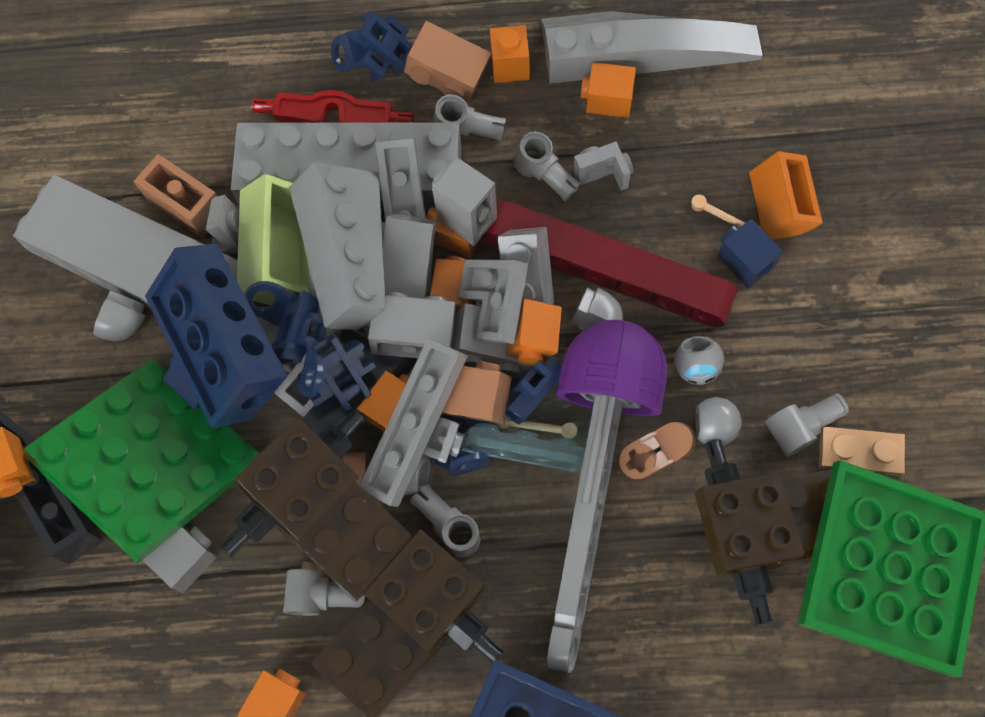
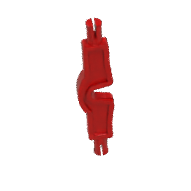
M336 90L321 91L313 95L277 93L275 100L254 97V103H252L253 113L273 114L277 122L324 123L328 112L331 110L339 111L338 123L414 122V112L394 111L388 102L356 100L353 96Z

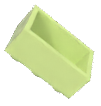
M268 174L262 175L240 190L237 282L244 294L246 289L252 284L259 281H269L295 292L297 297H299L302 290L309 293L308 259L301 231L298 228V220L289 188L293 183ZM260 291L253 296L252 301L271 305L275 300V295L270 291Z

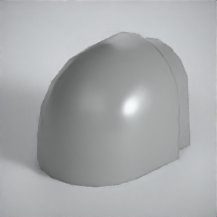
M597 287L596 291L586 288L571 323L579 326V329L584 331L601 321L623 320L622 308L616 298Z
M110 291L96 319L93 331L94 336L114 342L128 339L142 325L146 315L142 314L145 305Z

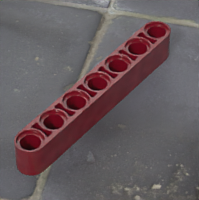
M496 199L497 219L480 238L486 244L499 249L498 236L508 230L547 227L550 265L552 269L707 326L720 328L726 325L738 293V288L731 282L517 204Z

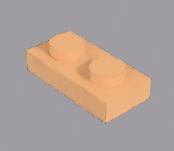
M823 427L820 432L819 469L831 470L834 462L842 460L883 476L901 477L905 474V434Z

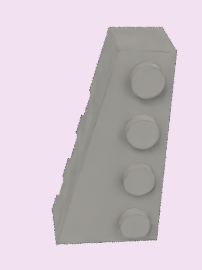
M314 162L289 188L325 328L359 330L386 308L379 173Z

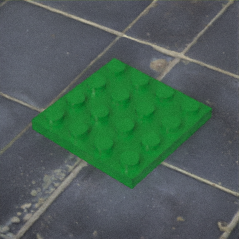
M153 358L24 448L25 457L137 564L236 484L234 479L259 455L252 446L228 425L211 429L202 409L191 407L163 380L167 371Z
M842 460L834 462L797 625L949 677H961L985 548V512Z

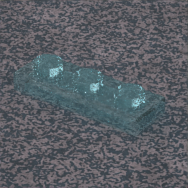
M478 423L475 427L471 426L464 433L465 436L460 451L469 453L485 452L491 457L576 472L582 468L586 448L577 447V442L571 439L555 438L551 442L538 439V434L533 432L515 431L514 434L499 432V427L496 425Z

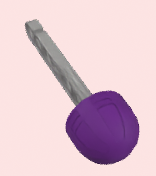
M624 320L598 322L582 331L571 342L564 355L557 389V396L561 399L593 409L555 611V624L552 627L547 656L549 669L566 673L573 671L577 660L582 633L581 627L585 617L621 414L633 416L660 415L667 382V363L657 340L641 326Z

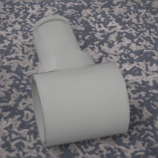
M448 94L438 100L432 123H459L460 135L468 137L469 134L501 141L506 118L474 112L475 108L467 106L461 97ZM452 113L458 120L454 122L447 121L442 117V114Z
M529 132L524 135L516 150L513 160L514 167L523 176L535 177L538 181L543 179L562 197L563 201L568 200L577 191L581 183L575 180L558 163L559 158L552 153L553 146L548 136L540 132ZM525 151L536 152L540 159L529 157Z
M835 393L813 406L798 408L796 404L790 405L767 419L765 424L785 456L789 457L814 443L818 439L816 435L820 434L822 427L845 416L849 409L843 397Z
M429 484L424 485L420 491L428 501H425L416 492L411 498L410 503L434 525L433 531L444 541L446 548L451 554L461 558L474 554L479 548L481 540L478 525L474 519L462 514L456 507L451 508ZM459 527H466L473 533L471 540L465 545H455L450 540L452 532Z
M291 569L287 570L283 613L300 616H318L321 610L327 611L328 607L360 608L366 601V596L363 595L357 602H354L335 582H330V577H323V572Z

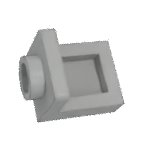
M617 142L599 148L592 146L581 151L579 155L574 156L573 174L581 185L613 174L620 190L628 189L630 175L634 172L629 155L621 153Z
M225 195L211 200L206 230L213 236L212 244H217L222 253L230 255L238 253L239 208Z
M440 417L423 455L438 459V461L443 463L448 462L450 455L458 457L465 434L458 432L461 423Z

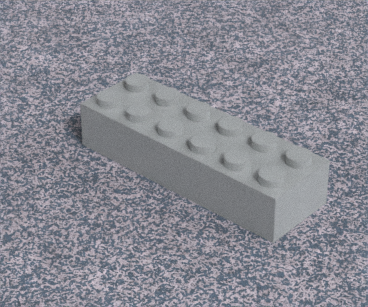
M237 123L231 192L240 207V190L262 175L268 174L294 183L314 162L379 173L375 142L415 137L424 210H429L432 206L435 207L432 182L435 175L442 167H449L457 157L461 159L462 143L459 123ZM379 176L380 205H382L384 210Z

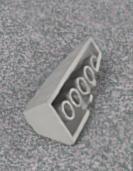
M615 11L541 19L549 84L583 80V76L590 77L592 62L636 67L635 74L756 61L762 60L763 57L757 25Z

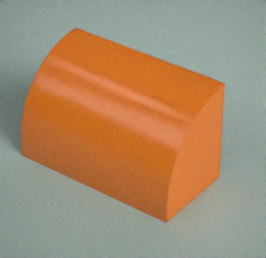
M777 151L749 172L762 230L771 239L797 236L823 224L806 155Z

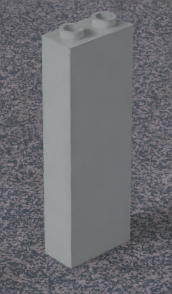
M54 174L47 185L41 188L37 200L27 215L20 219L17 230L13 234V237L27 251L110 291L138 301L150 310L152 309L145 295L174 248L204 245ZM222 253L237 281L238 260Z

